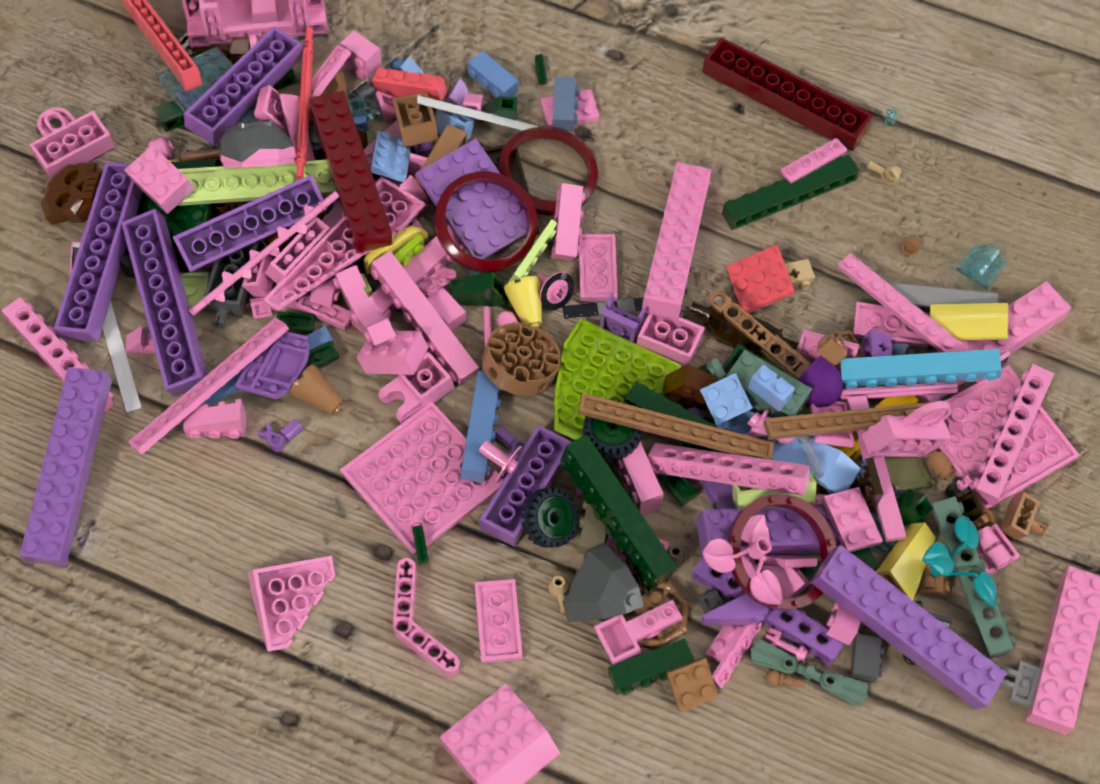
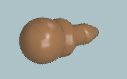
M772 669L766 674V681L771 686L780 685V687H784L785 684L796 687L805 686L804 681L798 678L786 677L784 672L780 673Z

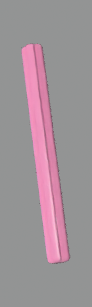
M939 382L935 384L925 383L896 385L893 387L880 386L874 388L842 389L840 398L841 400H847L849 397L865 395L867 399L948 394L956 393L958 387L956 382Z

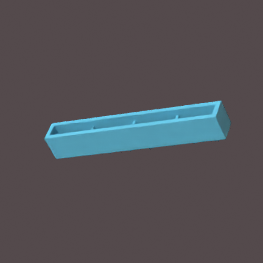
M1000 349L846 358L841 360L843 387L848 389H855L859 386L874 388L878 385L893 387L897 384H935L943 381L954 383L960 380L974 382L977 379L993 381L1001 378L1002 371Z

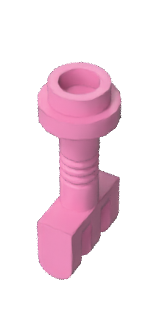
M771 627L768 629L767 632L774 637L766 634L764 640L775 647L795 655L798 662L800 660L805 661L809 652L805 646L801 645L800 648L781 640L782 632Z

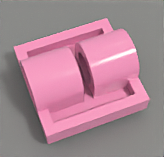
M997 524L991 527H984L978 531L979 550L976 551L978 556L983 558L986 566L984 571L989 575L1019 559V553Z

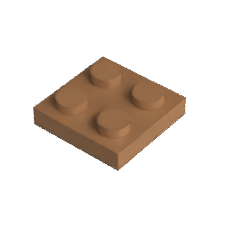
M705 657L666 671L679 712L718 698Z

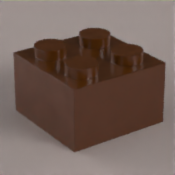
M687 364L665 375L662 395L670 401L684 406L685 409L695 406L698 408L706 404L700 389L719 381V379Z

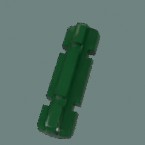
M537 54L534 60L538 84L545 85L547 84L544 56Z
M414 526L412 531L418 564H427L429 559L423 526Z

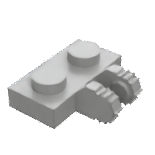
M1023 661L1018 663L1016 671L1000 667L1006 672V677L1014 678L1013 682L1003 679L999 686L1003 689L1011 690L1008 701L1029 708L1032 704L1041 668Z

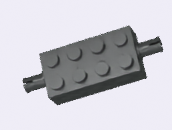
M259 242L216 261L204 297L223 283L222 273L224 271L234 274L250 260V250L261 252ZM244 277L238 279L224 291V302L214 299L210 302V305L206 306L207 311L216 312L213 326L219 328L221 324L220 328H224L228 314L244 316L250 293L242 287Z

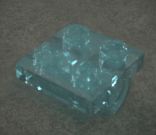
M976 242L959 264L956 271L988 290L1008 261L1000 257L1001 252L996 246L992 244L982 246Z

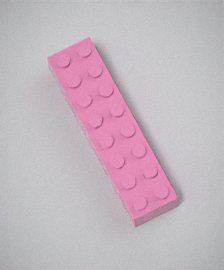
M1070 565L1062 573L1038 666L1041 669L1032 704L1027 710L1025 721L1063 735H1067L1074 729L1100 619V576Z

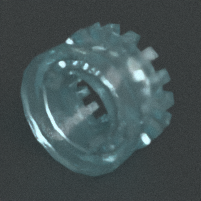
M888 108L885 124L890 122L891 125H894L897 109L892 111Z

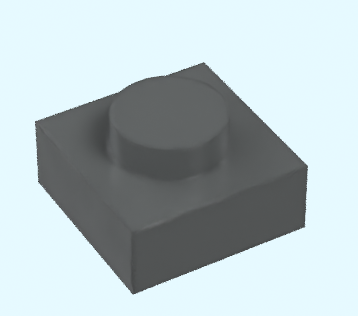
M716 589L699 597L697 600L705 614L724 605Z

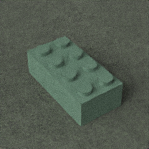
M746 350L743 351L726 376L728 377L736 373L752 407L762 413L768 409L767 416L771 418L797 416L812 391V388ZM763 364L778 375V380L783 378L795 387L792 398L780 412L748 388L751 377Z

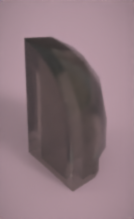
M124 253L120 259L126 277L136 278L130 253Z

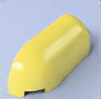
M418 226L405 227L402 231L392 236L393 245L371 250L365 255L364 270L366 274L371 273L372 262L390 251L394 255L418 233L424 239L428 237V233Z

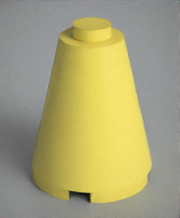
M537 276L520 278L521 281L515 283L514 280L504 286L505 293L522 325L533 328V326L539 328V325L542 324L540 279Z

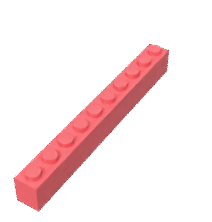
M121 0L123 7L183 88L188 91L203 85L197 65L147 0Z

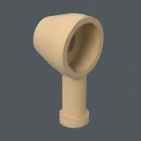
M871 161L867 167L869 170L881 174L883 181L889 185L895 184L901 174V169L897 165L883 168L874 161Z
M555 576L550 580L548 590L552 596L558 598L561 614H566L563 601L568 592V582L561 576ZM559 581L562 584L560 586H557L555 583Z

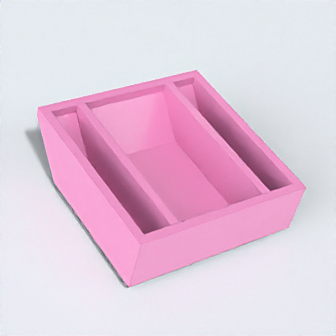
M506 683L440 736L442 746L474 784H525L560 754L546 729Z

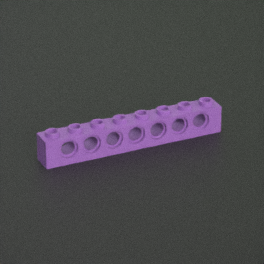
M704 557L700 559L692 571L691 579L710 591L716 589L720 597L728 602L746 594L736 582L731 571L728 573L718 572L721 576L714 577L711 573L715 570L706 563ZM734 582L738 585V588H732L728 583ZM801 609L769 610L766 620L763 621L765 626L782 632L784 638L798 647H801V645L805 646L809 650V654L828 666L832 665L844 645L843 642L826 635L828 629L825 628V625L818 620L809 618ZM786 615L791 621H784L781 616ZM800 626L806 627L807 630H808V632H807V633L801 632V631L799 630V627H800ZM817 638H823L826 644H820Z

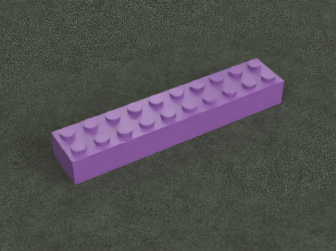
M105 163L54 326V330L64 339L98 342L127 247L121 222L136 217L143 191L124 171L130 164Z
M153 209L121 223L164 387L167 392L176 397L189 391L208 373L192 314L188 311L190 307L165 216L158 210Z
M74 367L67 368L19 555L26 562L61 567L67 566L112 379L105 371Z
M839 545L829 552L810 583L975 710L988 706L1004 679L1006 672L843 546Z

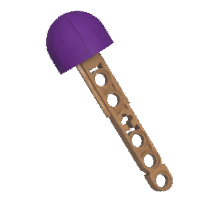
M717 291L711 295L710 304L719 314L723 313L726 320L762 349L761 352L781 370L812 388L810 396L805 403L806 407L810 404H814L815 407H829L839 399L843 382L839 371L834 365L822 356L811 364L777 334L774 336L737 303H733L732 299L725 293ZM716 296H721L724 299V303L716 305L713 299ZM730 308L738 310L736 317L728 315L727 312ZM749 320L753 326L748 330L744 329L742 322ZM756 327H758L757 333L760 335L765 334V341L763 339L757 340L758 335L755 332L751 335ZM779 345L781 352L773 354L770 350L771 346ZM793 357L796 360V364L794 366H787L785 359ZM799 363H800L801 366L797 369L796 372H794V370L798 367V365H799Z

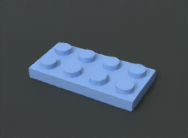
M378 131L370 165L371 173L404 182L407 177L411 146L404 147L401 137L393 136L388 132Z

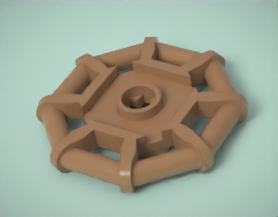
M637 582L639 590L643 589L644 595L641 596L644 606L633 610L632 615L622 614L626 622L669 602L667 599L669 593L678 603L676 607L682 616V620L679 623L663 629L661 633L656 635L657 639L644 638L637 642L638 645L660 648L670 644L681 635H685L688 631L687 620L691 605L673 585L674 582H664L655 587L657 589H664L662 594L650 592L640 582ZM672 628L674 630L663 637L662 633L667 629Z

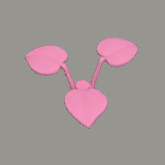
M765 515L752 516L745 525L741 541L748 543L746 550L733 554L732 546L723 539H714L707 544L702 551L703 557L712 569L721 573L732 571L735 568L734 559L748 553L751 558L760 559L755 572L757 576L753 577L750 581V590L753 596L763 603L782 604V592L776 576L769 570H764L760 573L763 562L766 560L765 555L771 550L770 535L766 526Z

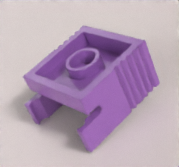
M611 293L606 302V308L601 312L600 327L635 343L643 327L645 308H642L638 316L625 312L614 306L615 297Z

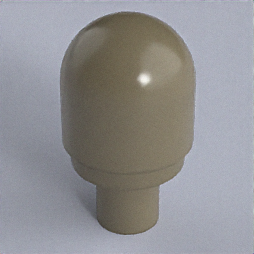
M423 217L418 218L419 223L428 233V239L435 238L437 235L434 224L429 220L426 221Z

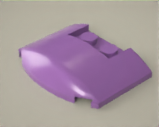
M286 331L252 362L245 366L234 386L235 389L276 400L290 390L297 379H300L305 370L310 354L309 338Z

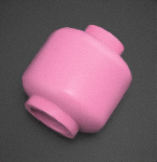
M159 137L148 142L146 150L153 145L166 159L172 158L174 146L171 140L167 141L165 137Z

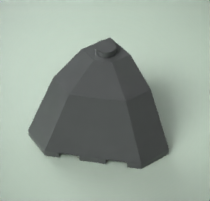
M605 543L586 550L583 557L585 558L581 568L577 570L572 581L573 586L563 601L568 622L606 619L629 613L644 606L639 586L628 566Z

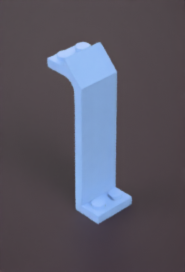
M748 410L716 426L720 429L745 435L752 428L747 423L755 413ZM766 436V437H755V438H758V439H762V440H766V441L772 442V440H768V437H767V436ZM808 436L795 437L792 442L787 444H776V441L774 442L773 460L810 465V472L816 483L825 488L828 495L848 490L860 471V467L845 453L826 444L814 443V439Z

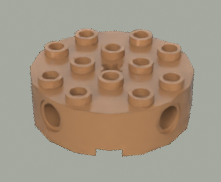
M508 323L499 326L491 332L482 354V366L489 380L498 389L514 395L530 397L543 393L551 386L560 366V349L553 338L543 330L534 326L533 328L522 326V323Z

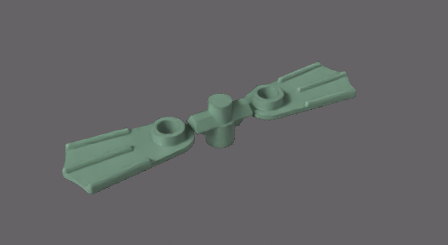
M762 639L750 649L751 663L786 674H792L796 671L802 674V678L805 681H810L811 679L820 681L823 689L856 707H859L868 698L867 683L832 672H826L822 675L813 666L806 667L798 664L795 657ZM785 661H790L792 666H786ZM831 678L833 684L827 683L826 679Z

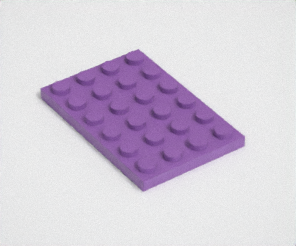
M474 139L416 172L415 177L435 206H437L444 190L457 178L478 171H489L499 174L500 172L477 139ZM475 183L465 186L457 191L447 204L446 222L468 254L473 257L485 260L524 237L527 233V219L522 205L512 193L498 185Z

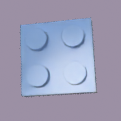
M736 373L700 389L716 425L753 409Z

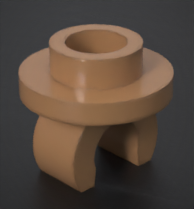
M983 508L978 519L973 522L977 528L980 526L991 527L995 524L996 519L991 510Z

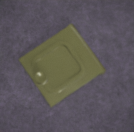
M884 456L894 491L935 486V481L931 480L922 457Z

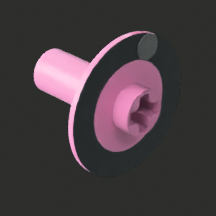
M558 272L550 277L543 273L536 275L541 281L540 301L544 308L557 310L570 300L574 292V280L568 273Z
M486 440L478 452L503 468L496 479V483H499L507 473L512 474L519 464L516 460L523 447L520 446L510 457Z

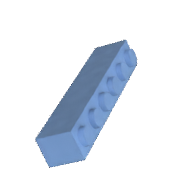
M478 371L460 475V479L482 483L484 482L485 475L489 476L491 464H487L488 458L478 451L486 440L494 443L496 431H492V428L497 425L498 415L495 414V410H499L501 401L497 396L502 393V390L498 389L489 380L485 372Z

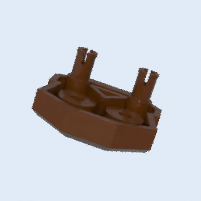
M95 162L66 165L48 182L41 201L45 219L52 225L68 221L72 224L87 221L103 170Z

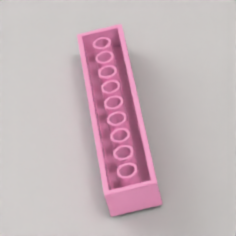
M680 162L676 163L644 294L642 308H645V313L679 319L712 171L710 168Z
M1046 281L1008 305V340L959 341L971 351L1000 349V354L1006 351L1012 354L1063 321L1072 307ZM956 381L957 387H961L962 385L967 383V381ZM950 393L918 395L915 397L919 399L918 403L939 401Z

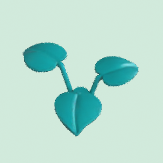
M965 515L958 517L954 524V530L958 539L963 542L962 545L949 553L943 543L936 542L927 549L922 561L929 565L930 571L935 577L941 575L949 577L953 575L975 577L973 580L975 591L992 608L995 605L997 589L993 578L987 572L982 571L978 575L976 572L952 571L955 568V563L951 557L964 549L966 545L972 550L979 543L978 531L973 522Z

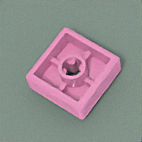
M271 85L266 86V88L263 87V89L260 88L256 110L254 111L256 119L273 120L274 124L283 132H286L287 124L280 94Z

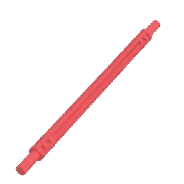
M312 27L306 28V37L303 41L295 158L297 180L304 178V167L307 160L310 112L308 98L311 96L314 50Z

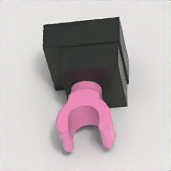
M968 475L963 480L960 478L949 484L945 489V493L949 498L955 496L958 500L971 493L967 487L972 484V481Z

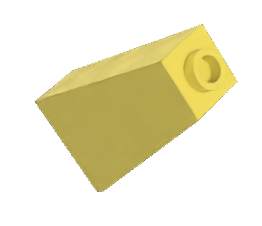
M925 522L910 524L905 531L906 539L898 540L876 571L912 600L915 597L926 563L922 561L923 556L936 538Z

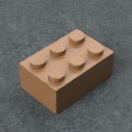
M427 92L393 99L396 119L404 147L439 140L432 107L417 103V95L429 98Z

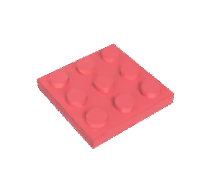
M777 244L726 266L739 305L748 314L796 294Z

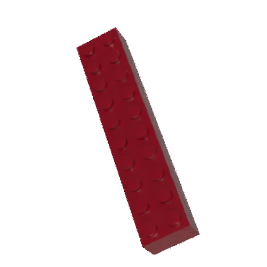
M723 37L719 39L704 59L703 74L830 140L837 138L851 151L856 148L870 127L873 114Z
M344 90L308 98L310 113L335 190L340 196L338 199L356 254L393 245L392 231Z

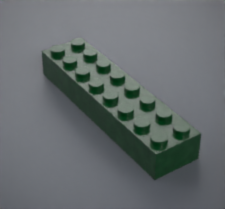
M585 434L567 444L560 459L563 470L568 471L572 477L573 485L580 489L584 501L591 505L596 519L601 520L605 526V532L615 541L617 550L626 557L629 568L638 575L640 584L650 591L667 581L677 568L676 564L588 435Z

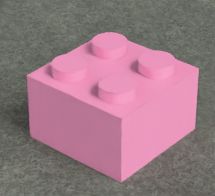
M353 31L340 43L341 47L347 48L351 52L343 66L347 70L354 72L360 79H364L369 83L373 80L377 69L382 67L380 48L356 31Z

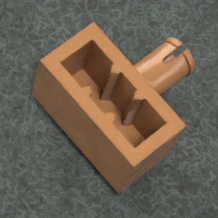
M1025 492L1011 497L1000 525L1001 531L1014 540L1028 536L1030 530L1039 536H1043L1047 531L1044 530V528H1048L1047 525L1034 519L1041 501Z

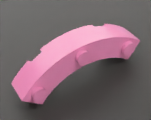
M353 265L334 275L335 278L332 279L336 289L340 288L352 312L350 316L354 324H359L367 343L371 342L375 346L395 337L396 335L389 319L383 313L380 314V310L372 296L366 295L363 289L366 285L357 266Z

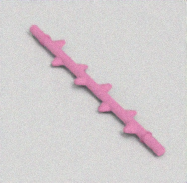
M334 191L322 202H319L315 208L308 205L304 206V217L289 229L279 226L277 228V239L261 252L250 250L251 260L234 274L224 271L222 273L223 283L207 296H203V299L188 311L194 316L205 306L210 305V302L214 299L224 302V291L241 277L251 279V269L269 254L277 257L280 254L279 246L296 232L305 235L307 233L306 224L340 197L338 193Z

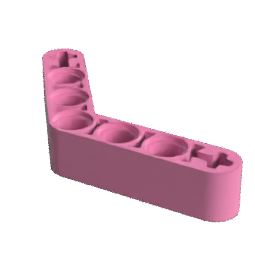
M403 558L397 565L393 617L395 636L444 676L453 678L460 672L459 658L413 622L417 576L416 566L412 559ZM406 568H410L408 569V577H405L404 573ZM405 586L411 588L408 592L401 591ZM402 606L410 607L405 612L399 610ZM401 625L408 626L406 631L398 630ZM421 637L424 641L416 644L413 642L414 639ZM432 650H438L440 652L439 655L435 657L429 655V653ZM454 663V667L450 666L447 668V664L452 665Z

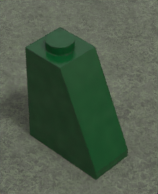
M493 272L452 280L450 295L459 305L508 306V297L505 293L504 285Z

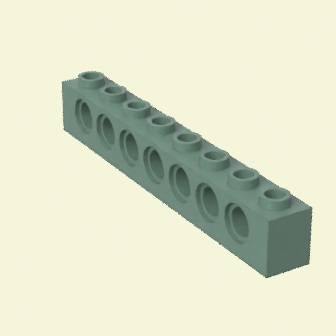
M955 496L932 503L931 507L949 553L960 547L963 543L954 540V536H956L954 524H950L947 521L948 517H955L957 519L963 516L962 513H964L961 501L957 502ZM966 545L964 549L951 557L955 563V572H976L979 575L980 572L984 571L986 566L983 558L977 554L978 546L971 550ZM969 554L972 557V559L970 561H964L962 560L961 555ZM957 575L988 659L1013 652V646L1016 645L1012 633L1008 634L1006 626H1008L1005 615L1000 614L998 607L1001 605L998 596L996 595L995 605L992 608L989 607L982 599L976 597L973 580L968 576ZM990 610L994 617L987 619L983 616L982 612ZM993 629L1000 631L1001 637L993 638L990 635V631Z

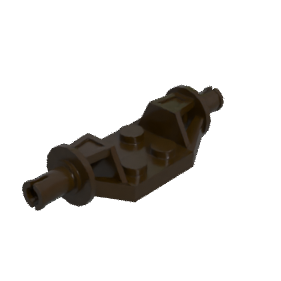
M693 301L689 313L703 317L705 320L704 326L710 330L718 342L732 348H736L739 344L756 355L763 354L761 352L762 349L726 320L723 313L719 314L712 306L708 308ZM732 308L727 312L730 317L738 315V311ZM753 317L774 336L777 334L796 350L799 342L783 337L784 329L780 328L779 330L768 322ZM712 318L721 322L720 328L711 321ZM749 320L742 322L744 329L748 330L753 326ZM756 327L755 330L751 333V335H753V333L755 332L758 335L757 340L759 341L761 339H765L764 333L760 335L756 332L758 327ZM776 344L771 346V352L774 353L776 348L778 349L780 346Z

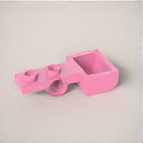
M671 600L626 622L623 615L615 616L594 626V630L612 665L640 655L641 649L637 643L638 641L658 635L663 629L681 621L682 616L674 601Z

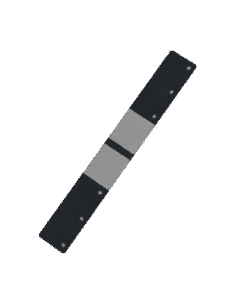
M644 297L614 301V306L625 312L641 311ZM606 302L562 306L564 319L601 315L603 309L606 308Z

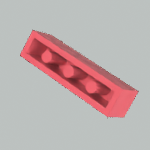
M378 68L372 80L376 93L379 91L397 98L427 92L430 99L443 102L447 92L444 78L441 76Z

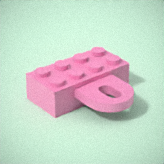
M58 107L48 109L40 115L37 126L43 137L29 144L34 157L50 180L66 165L86 163L115 147L110 133L94 111L75 120L68 110ZM57 118L62 123V126L55 129L49 121Z
M946 401L928 403L919 407L907 417L906 415L883 416L880 419L881 421L870 426L868 431L862 434L869 456L927 457L951 439L944 421L952 413L949 403Z

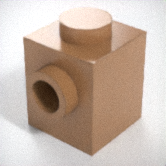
M833 334L828 337L824 336L817 343V352L834 366L847 356L848 349L844 346L843 340L838 336L835 337Z

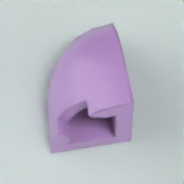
M461 78L454 83L443 102L463 107L465 94L468 93V89Z

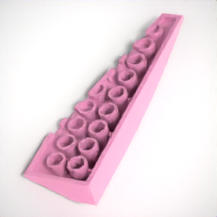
M383 177L376 182L392 236H394L416 217L426 206V203ZM343 216L263 299V302L278 312L370 251L356 254L345 217Z

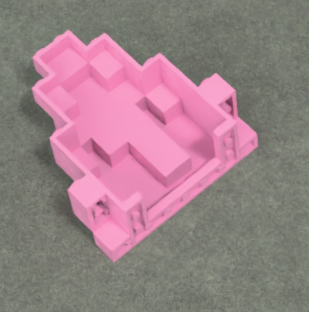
M182 0L191 48H194V46H210L211 44H231L232 37H249V35L256 34L257 41H259L273 26L291 37L306 36L307 27L313 28V35L328 34L324 0Z

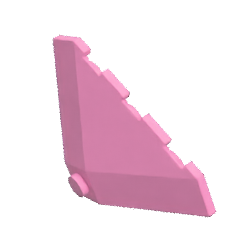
M332 556L260 568L248 572L251 594L267 652L290 646L292 643L291 637L297 629H301L309 617L307 613L312 605L316 606L324 594L322 590L328 581L332 582L336 576Z

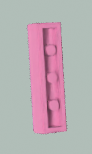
M280 94L289 136L296 153L300 97L297 95ZM308 133L306 161H313L315 157Z

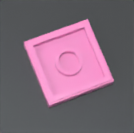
M793 554L765 555L766 560L763 562V564L784 568L817 566V558Z

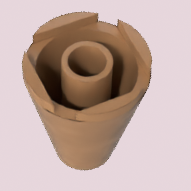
M311 364L303 371V376L294 382L289 393L292 397L329 415L334 413L337 415L344 407L342 405L343 399L318 367Z

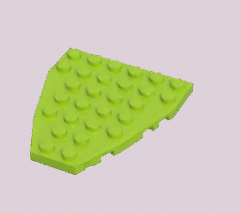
M580 318L563 345L554 394V430L574 440L583 436L585 416L577 414L582 393L616 402L618 400L623 403L628 392L637 381L640 384L647 385L654 392L662 394L665 375L681 368L682 365Z

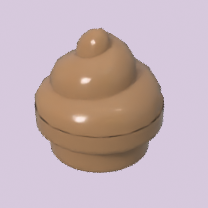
M914 237L905 238L901 243L902 251L907 255L917 253L920 248L919 241Z

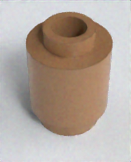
M934 451L928 456L927 464L937 478L940 477L943 481L955 473L954 466L943 451Z

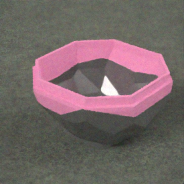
M273 120L236 122V125L227 129L222 136L220 161L223 167L243 168L295 163L296 153L292 140L274 124Z

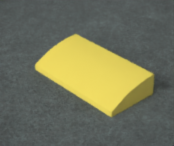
M1008 303L930 305V318L957 340H1008Z

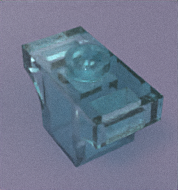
M361 94L347 100L353 118L366 116L367 121L381 116L375 98L366 99Z

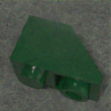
M499 96L484 104L482 112L516 120L517 97Z
M908 489L896 500L904 526L919 522L932 510L926 494Z

